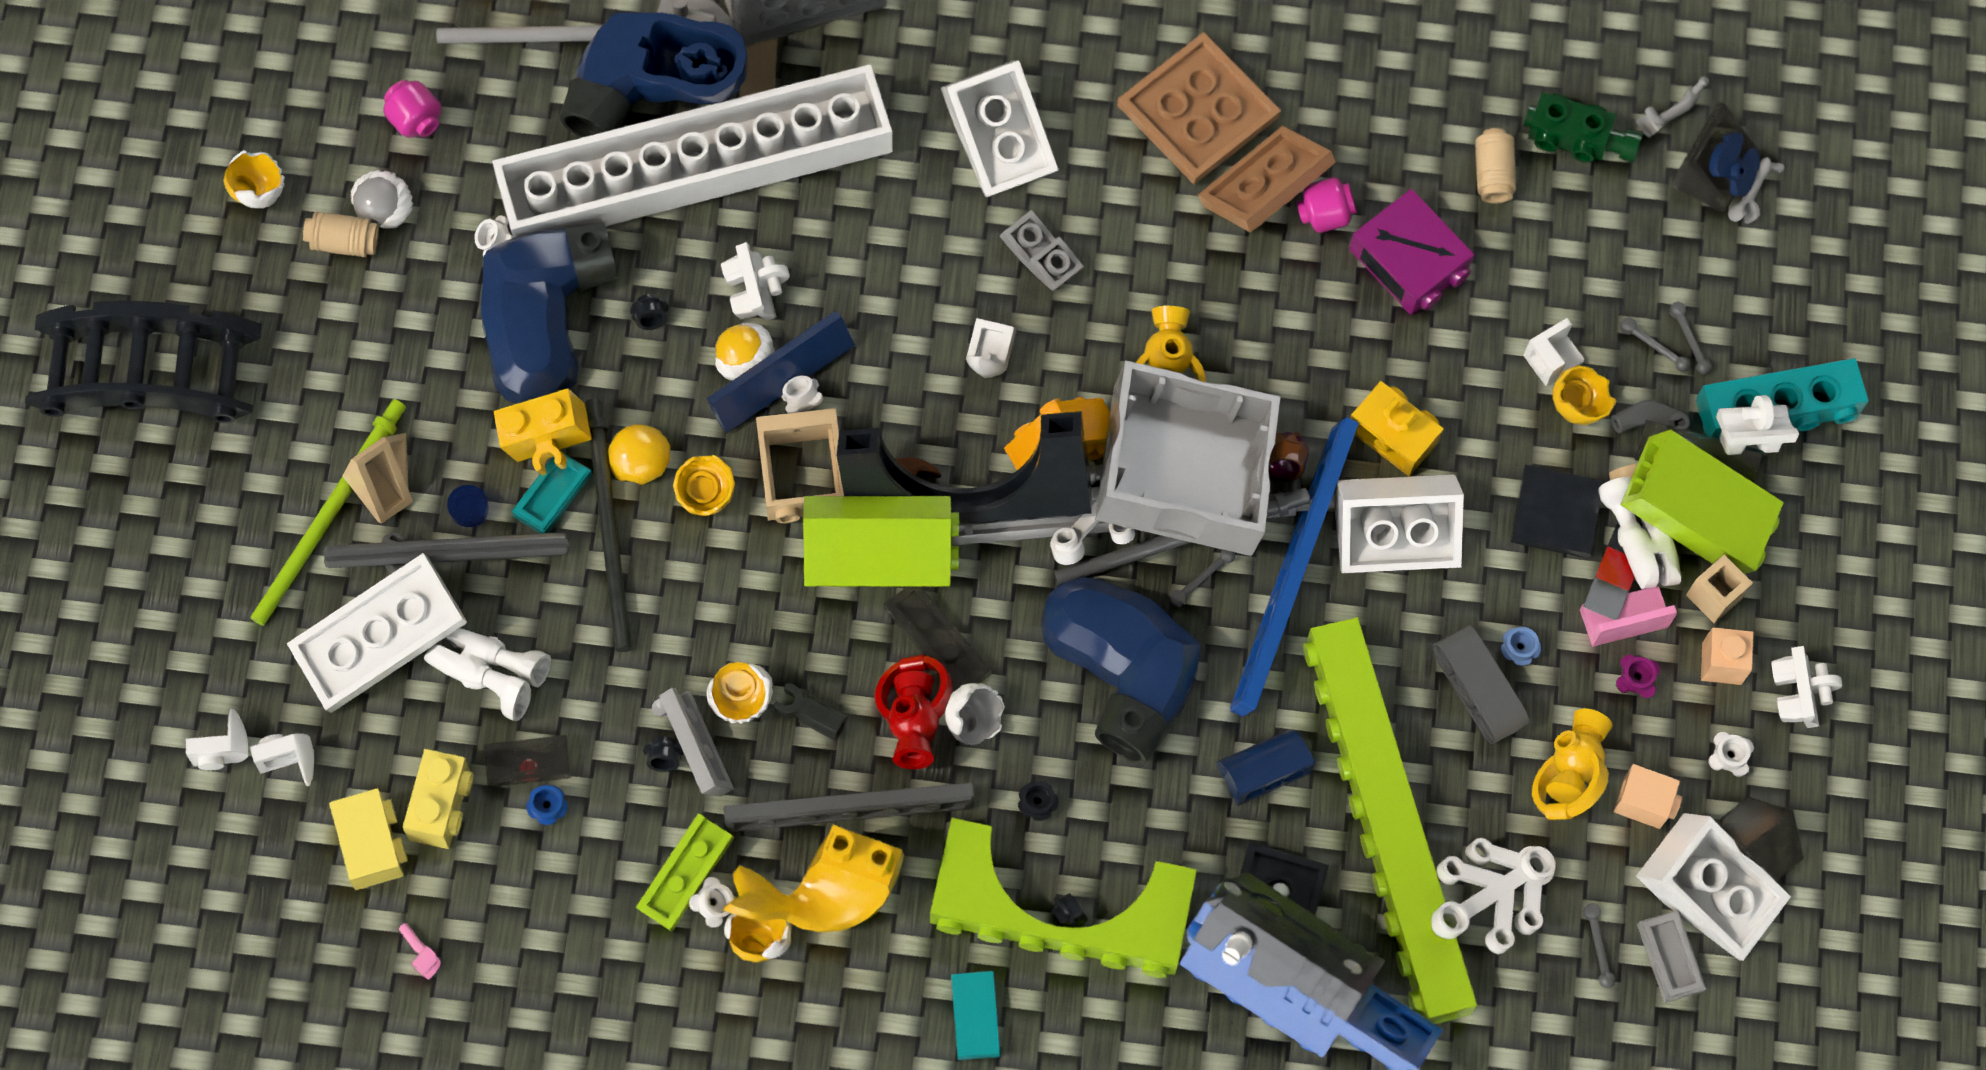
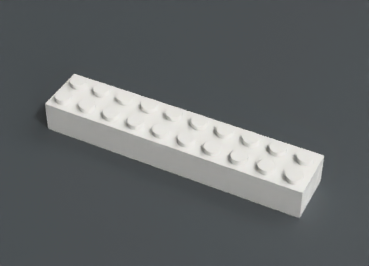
M870 64L493 160L492 163L511 234L515 238L535 231L565 229V226L603 222L605 226L888 154L892 152V129Z

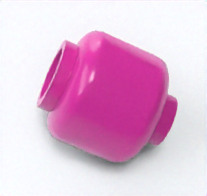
M401 80L386 92L383 107L384 115L401 135L407 138H414L419 135L427 137L439 126L438 118L442 111L441 104L423 83L416 80Z
M1337 177L1309 184L1303 190L1304 200L1297 201L1302 223L1310 222L1312 228L1317 233L1345 227L1351 222V214L1357 213L1349 183L1343 184Z

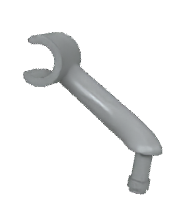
M1701 77L1694 87L1689 86L1682 100L1661 114H1658L1652 106L1648 107L1645 110L1646 115L1635 121L1647 137L1655 135L1667 122L1693 107L1701 96L1700 91L1708 85V78Z
M1768 157L1761 160L1760 169L1756 170L1751 190L1746 196H1743L1741 202L1733 205L1728 210V216L1732 221L1737 222L1744 217V222L1748 224L1760 216L1759 206L1754 200L1769 170L1778 173L1783 172L1784 165L1782 163H1771Z

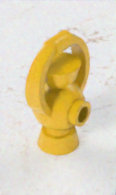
M1158 306L1152 308L1154 326L1159 328V331L1149 338L1146 343L1145 353L1135 363L1143 365L1147 363L1148 366L1181 374L1189 367L1194 374L1195 380L1206 382L1203 367L1193 355L1192 344L1188 337L1181 332V329L1186 328L1191 311L1178 306Z
M1584 708L1578 709L1573 713L1572 731H1564L1557 736L1554 742V755L1542 765L1534 779L1532 786L1533 801L1538 810L1548 820L1572 819L1593 806L1606 789L1609 774L1604 764L1605 752L1600 742L1605 739L1613 724L1607 716L1596 710ZM1548 793L1551 798L1560 803L1546 804V794Z

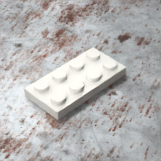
M422 553L288 642L287 645L326 711L332 713L468 622L429 557Z

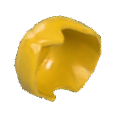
M1576 365L1561 372L1552 391L1556 410L1566 421L1578 425H1589L1608 417L1616 404V398H1612L1609 394L1610 381L1607 378L1598 375L1592 368Z
M634 424L623 428L614 436L607 450L609 469L615 478L621 482L631 481L644 485L661 477L670 462V444L666 436L660 430L645 424Z
M715 455L691 457L677 470L673 483L677 502L689 513L699 516L713 515L724 509L731 502L736 486L731 468Z

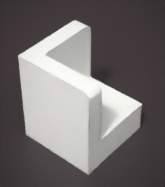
M1568 318L1531 339L1523 355L1545 386L1556 381L1561 372L1576 365H1582L1584 361L1583 356L1568 337L1572 327Z

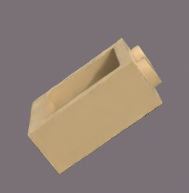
M836 408L756 417L768 521L776 520L778 523L796 522L800 517H803L804 497L776 500L769 445L828 439L835 493L815 496H844L836 456L839 437Z

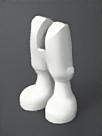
M1620 477L1601 485L1598 489L1600 499L1607 508L1612 510L1620 524L1618 542L1623 547L1640 588H1655L1658 582L1663 586L1680 584L1681 571L1673 538L1641 519L1643 523L1641 527L1636 520L1635 514L1620 505L1631 478Z
M462 628L457 629L440 641L452 650L435 644L424 655V660L444 674L462 682L466 688L481 689L487 687L494 691L500 697L502 714L513 721H519L529 706L531 699L530 685L536 688L540 687L547 678L551 667L550 655L542 651L533 650L526 653L506 650L503 642L498 640L497 637H487ZM499 665L516 673L519 678L492 670L489 666Z

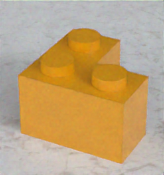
M1077 397L1066 401L1054 399L1040 409L1039 412L1041 414L1082 411L1088 460H1098L1104 456L1110 410L1102 398L1084 399V397ZM1041 415L1033 422L1026 423L1014 432L1015 438L1004 447L1016 470L1026 463L1037 446L1040 437Z

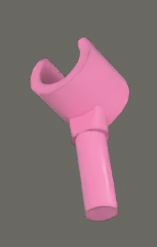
M405 923L399 927V930L413 950L419 954L411 965L425 978L430 979L440 968L441 961L432 949L425 946L419 940L408 923Z

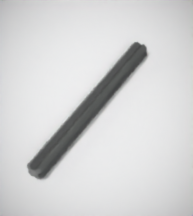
M562 532L332 545L324 548V564L327 568L407 564L422 553L428 556L431 562L564 555L568 553V537L566 533Z

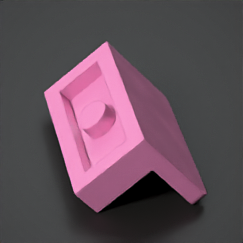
M1659 586L1628 593L1617 620H1612L1583 607L1584 604L1580 608L1592 647L1668 628L1677 615L1675 605L1666 607Z

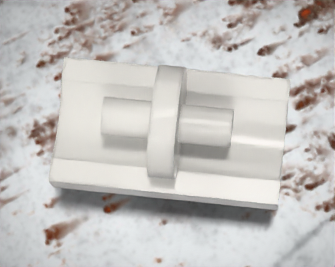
M747 242L737 245L738 255L721 263L723 275L727 283L734 286L745 282L746 291L730 296L733 313L740 319L759 315L765 321L776 318L771 295L777 296L782 293L780 284L790 277L787 266L775 265L773 256L761 258V254L758 252L750 251Z
M1766 395L1756 396L1752 407L1719 409L1716 415L1722 430L1720 441L1725 453L1728 455L1742 454L1746 445L1756 444L1759 450L1765 453L1778 452L1783 443L1796 442L1799 435L1798 430L1790 422L1786 405L1773 406L1771 399Z
M1804 646L1791 648L1792 656L1771 661L1776 686L1797 683L1799 693L1797 695L1777 698L1780 719L1782 722L1804 721L1807 728L1818 727L1819 721L1814 693H1819L1821 705H1830L1833 703L1831 692L1842 687V679L1838 675H1829L1826 663L1815 665L1816 677L1812 678L1809 658L1805 654Z

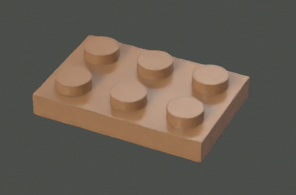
M1282 126L1199 193L1198 197L1203 207L1251 233L1336 162L1332 151Z

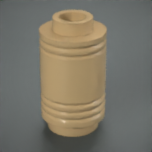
M1499 128L1485 130L1483 135L1475 140L1477 192L1481 195V199L1484 202H1507L1513 198V193L1516 191L1514 137Z
M315 211L312 218H306L303 241L309 242V248L313 251L356 255L357 257L366 258L367 254L374 255L376 252L379 226L377 223H370L369 218L365 219Z

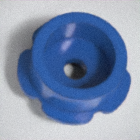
M543 785L535 788L530 793V799L526 805L529 816L532 819L536 818L538 823L542 825L554 824L557 818H562L567 812L568 803L564 800V792L553 785ZM550 802L551 806L550 808H544L543 804Z

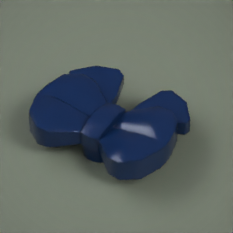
M1736 132L1725 135L1723 137L1724 142L1716 146L1711 155L1709 169L1712 176L1726 177L1730 180V193L1732 196H1746L1753 186L1756 170L1760 169V156L1756 148H1749L1743 158L1740 159L1739 155L1744 137L1743 134Z

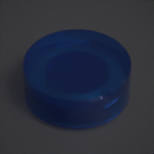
M474 485L457 487L451 492L447 500V508L451 519L462 527L479 525L485 520L489 512V504L485 493Z

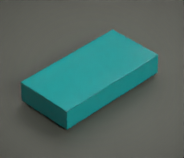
M565 453L563 454L567 459L566 468L561 470L556 466L554 457H552L545 466L546 474L538 475L511 511L514 518L539 534L551 531L592 476L589 468Z
M993 971L951 974L957 1059L1000 1057Z

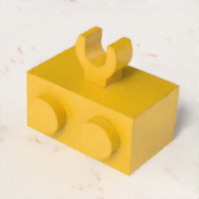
M1382 381L1377 384L1350 417V419L1359 423L1355 436L1409 477L1438 444L1444 429L1440 426L1439 421L1434 415L1426 410L1420 411L1408 402L1407 396L1400 389L1394 386L1388 387Z
M569 389L493 411L500 448L517 462L533 458V467L541 475L546 474L545 463L550 457H554L556 466L561 470L566 468L567 459L560 449L592 440L585 403Z

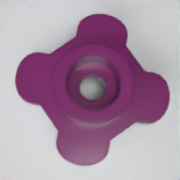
M1624 656L1620 661L1622 673L1621 677L1616 680L1617 689L1622 693L1629 691L1638 693L1644 699L1651 698L1656 692L1653 684L1660 673V666L1657 662L1644 657ZM1638 673L1641 675L1642 678L1640 680L1635 679L1634 674Z

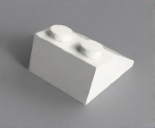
M1019 60L1008 62L941 87L953 124L985 197L1058 171Z
M1684 813L1636 876L1666 906L1673 911L1679 910L1682 918L1738 960L1742 961L1791 897L1710 816Z

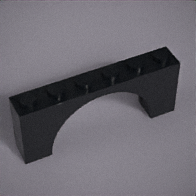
M1082 411L1041 414L1039 441L1026 463L1001 481L975 488L940 486L910 473L891 455L882 439L880 428L839 431L836 456L844 496H951V512H959V524L994 523L1015 519L1034 520L1041 517H1073L1080 514H1092V484Z

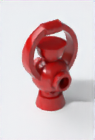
M925 654L900 659V661L886 670L875 690L876 706L881 716L889 723L891 733L899 740L893 754V762L905 769H922L933 763L934 757L929 742L935 736L939 719L945 713L947 703L953 693V684L947 669L938 660ZM928 668L938 672L941 679L940 689L932 702L928 698L934 685V679L928 673L922 672L928 670ZM894 683L898 698L895 699L889 711L887 698L889 690Z

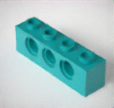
M1856 358L1703 385L1695 400L1707 443L1720 441L1722 430L1716 419L1719 409L1737 408V406L1752 407L1754 398L1759 395L1768 396L1773 406H1778L1775 399L1787 402L1790 406V409H1788L1790 422L1799 431L1816 428L1821 423L1835 420L1836 424L1852 422L1859 417L1869 402ZM1813 393L1823 394L1828 402L1818 401Z

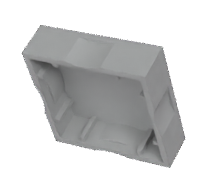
M1125 360L1113 390L1095 520L1252 556L1265 533L1270 491L1269 459L1275 445L1280 397L1228 384L1201 382L1181 373Z

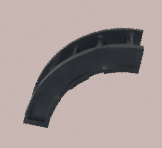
M99 301L93 303L92 310L76 311V306L74 305L48 310L36 315L34 329L50 335V339L53 340L47 390L26 396L25 404L39 408L42 414L52 417H60L67 412L100 406L121 405L128 409H142L144 406H153L211 416L213 421L219 423H233L235 419L250 414L253 411V405L234 399L239 349L243 348L246 344L260 339L262 324L213 310L212 317L189 313L190 306L150 301ZM110 332H132L127 382L99 383L104 335ZM153 332L171 333L179 336L173 386L143 384L148 338ZM88 336L82 384L64 386L69 343L75 339ZM197 338L218 342L223 347L218 395L190 389L195 339Z

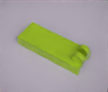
M698 813L635 908L673 932L690 906L689 900L691 896L698 894L703 886V881L710 876L735 837Z

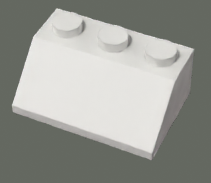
M1456 475L1338 480L1336 485L1335 519L1341 573L1461 567L1464 494Z

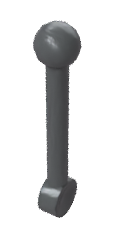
M1674 302L1670 307L1669 313L1671 317L1679 321L1698 362L1696 365L1697 371L1702 375H1706L1712 370V365L1710 361L1704 358L1685 318L1686 306L1682 302Z
M1627 317L1622 320L1620 329L1624 334H1634L1674 362L1678 371L1685 372L1690 368L1691 363L1687 357L1677 356L1637 328V323L1633 318Z
M1222 549L1220 557L1182 590L1171 592L1170 604L1174 607L1183 606L1189 593L1224 563L1233 562L1236 556L1235 552Z
M1590 903L1585 906L1583 916L1586 920L1590 921L1601 970L1599 983L1604 988H1611L1615 984V977L1609 972L1599 928L1598 917L1601 914V910L1597 904Z

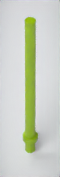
M393 399L382 417L377 416L372 423L374 429L357 455L383 437L395 434L397 430L395 425L406 409L403 403ZM343 476L250 618L261 626L266 624L353 489Z

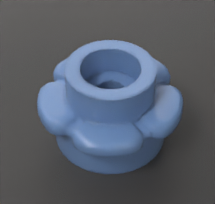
M1512 628L1502 638L1504 644L1501 645L1503 656L1507 660H1513L1516 665H1529L1532 659L1537 658L1541 652L1538 636L1530 628ZM1519 643L1523 644V645H1524V649H1523V650L1518 649V648H1517V644H1519Z

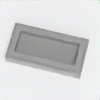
M1679 910L1638 922L1637 927L1664 1003L1704 992L1707 988Z

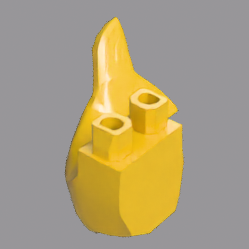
M833 825L829 834L819 846L802 882L790 895L783 894L760 874L739 865L733 873V881L739 897L731 900L723 909L724 911L758 921L783 919L801 929L815 932L846 930L872 917L886 903L901 870L904 859L903 850Z

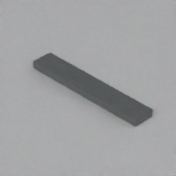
M973 783L724 806L726 831L737 832L969 810L973 808Z

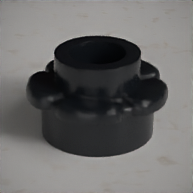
M647 294L639 297L632 304L630 313L640 329L654 330L664 325L667 321L666 312L669 310V306L665 300H660L655 295Z
M668 736L656 737L652 740V743L646 744L643 748V753L647 755V766L658 772L676 770L679 767L681 756L684 755L681 745L677 744L675 739Z
M1036 781L1028 783L1019 792L1020 801L1018 802V808L1025 817H1033L1035 821L1048 819L1051 816V812L1055 811L1058 807V796L1054 793L1052 786L1046 782ZM1040 798L1042 803L1037 805L1034 803V799Z
M1070 893L1060 899L1057 896L1054 898L1057 906L1051 912L1061 927L1079 928L1080 925L1088 921L1085 913Z

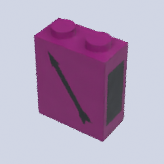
M1412 189L1408 190L1354 232L1349 247L1351 253L1411 316L1420 308L1428 310L1434 306L1442 297L1441 292L1448 286L1452 285L1455 288L1463 283L1471 274L1469 268L1474 257L1473 252Z

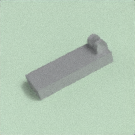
M671 688L659 695L660 698L652 705V711L657 716L669 718L701 793L721 797L733 790L734 788L692 693L686 691L679 695L676 688Z

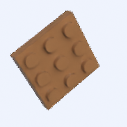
M1204 32L1119 97L1117 106L1193 185L1280 118L1281 110Z

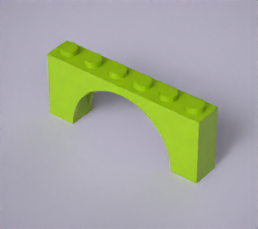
M951 818L930 912V923L936 924L939 931L949 934H961L962 930L978 933L977 937L991 943H1001L1002 939L1019 942L1018 946L1020 948L1034 952H1042L1043 948L1060 951V956L1071 960L1082 961L1085 956L1101 960L1103 966L1113 969H1125L1126 965L1142 968L1143 974L1155 978H1166L1167 974L1175 975L1196 869L1156 861L1144 891L1124 912L1111 920L1090 927H1058L1044 923L1025 913L1009 898L1002 888L991 858L992 826Z

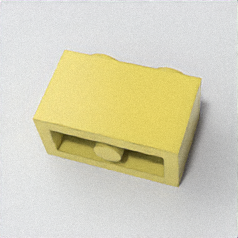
M377 788L329 802L349 880L355 891L403 877L401 863L407 862L408 859L402 838L394 839L390 825L397 823V818L391 799L383 800Z

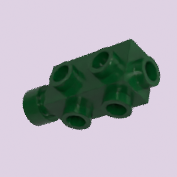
M1543 92L1537 106L1529 105L1523 125L1530 128L1527 139L1533 140L1534 145L1538 149L1547 152H1553L1556 148L1571 151V156L1574 159L1584 163H1590L1594 159L1602 160L1605 150L1619 154V159L1634 162L1643 134L1631 129L1624 132L1612 128L1616 114L1608 112L1602 106L1584 105L1571 101L1562 94L1550 95Z

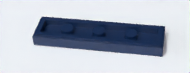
M836 311L832 312L706 398L720 427L728 433L782 396L783 387L790 379L797 376L810 377L855 346L842 316Z

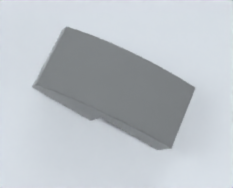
M1032 210L999 236L1018 259L1052 291L1056 290L1084 267L1060 236L1055 239Z

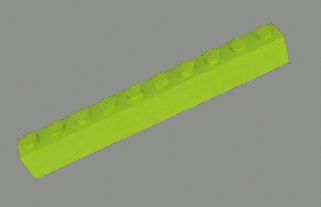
M1358 617L1311 628L1307 643H1303L1304 657L1308 667L1314 666L1318 680L1314 681L1317 700L1320 705L1326 704L1330 717L1326 719L1327 733L1332 743L1337 742L1341 754L1340 757H1337L1339 773L1343 781L1349 780L1353 794L1349 796L1351 813L1355 820H1361L1365 833L1360 835L1362 849L1367 859L1372 858L1376 873L1372 874L1375 892L1378 898L1384 897L1388 909V912L1384 913L1386 929L1390 937L1396 936L1400 949V952H1396L1398 969L1402 977L1408 976L1412 992H1408L1410 1008L1433 1024L1469 1016L1476 1009L1477 1003L1457 938L1446 939L1439 937L1432 928L1433 913L1446 902ZM1444 919L1445 923L1449 927H1451L1450 923L1446 919Z

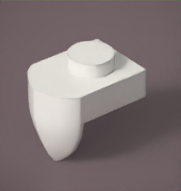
M976 318L966 356L968 365L984 378H991L1004 373L1007 370L1017 329L1012 326Z
M230 709L228 735L186 739V755L193 766H198L202 770H218L223 768L224 764L238 763L248 757L246 730L235 709Z
M298 733L283 736L282 734H274L264 737L259 741L258 745L250 747L253 761L260 774L299 763L306 787L311 784L314 771V750L309 735Z

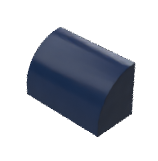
M1290 729L1217 761L1216 764L1236 805L1239 806L1311 774L1315 761L1300 735L1295 730Z

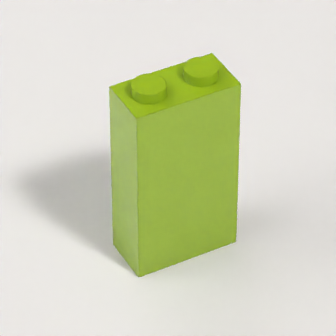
M1670 429L1648 438L1620 505L1710 563L1714 564L1725 554L1744 574L1756 571L1762 565L1766 556L1765 547L1770 535L1775 532L1779 525L1780 518L1778 516L1784 502Z
M804 496V586H950L951 570H959V546H951V537H959V512H951V496Z

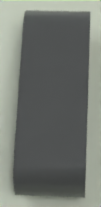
M1468 625L1432 645L1433 653L1439 666L1480 732L1490 744L1493 745L1529 725V718L1521 701L1472 626Z

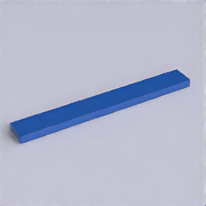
M1350 418L1342 419L1330 430L1308 491L1309 498L1312 500L1309 511H1301L1230 706V712L1244 717L1257 707L1359 424Z

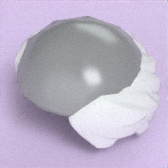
M376 170L362 175L354 183L351 191V203L359 218H369L370 223H377L382 228L391 229L400 226L412 211V195L408 185H406L403 179L396 177L395 173Z
M981 683L962 685L951 694L945 710L946 723L956 740L967 745L980 744L985 739L994 737L1001 730V715L1004 710V703L1001 696H998V692L992 690L990 686Z

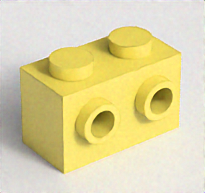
M424 749L403 824V830L409 841L445 849L450 848L453 835L457 836L461 828L463 812L460 811L463 797H468L473 783V772H470L465 757Z

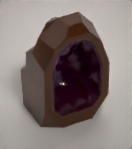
M1299 432L1276 433L1275 445L1269 459V477L1289 481L1299 479L1305 472L1309 448L1303 442Z

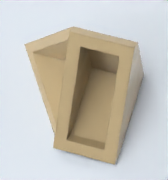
M406 433L383 437L352 458L343 474V478L381 524L413 502L408 487Z

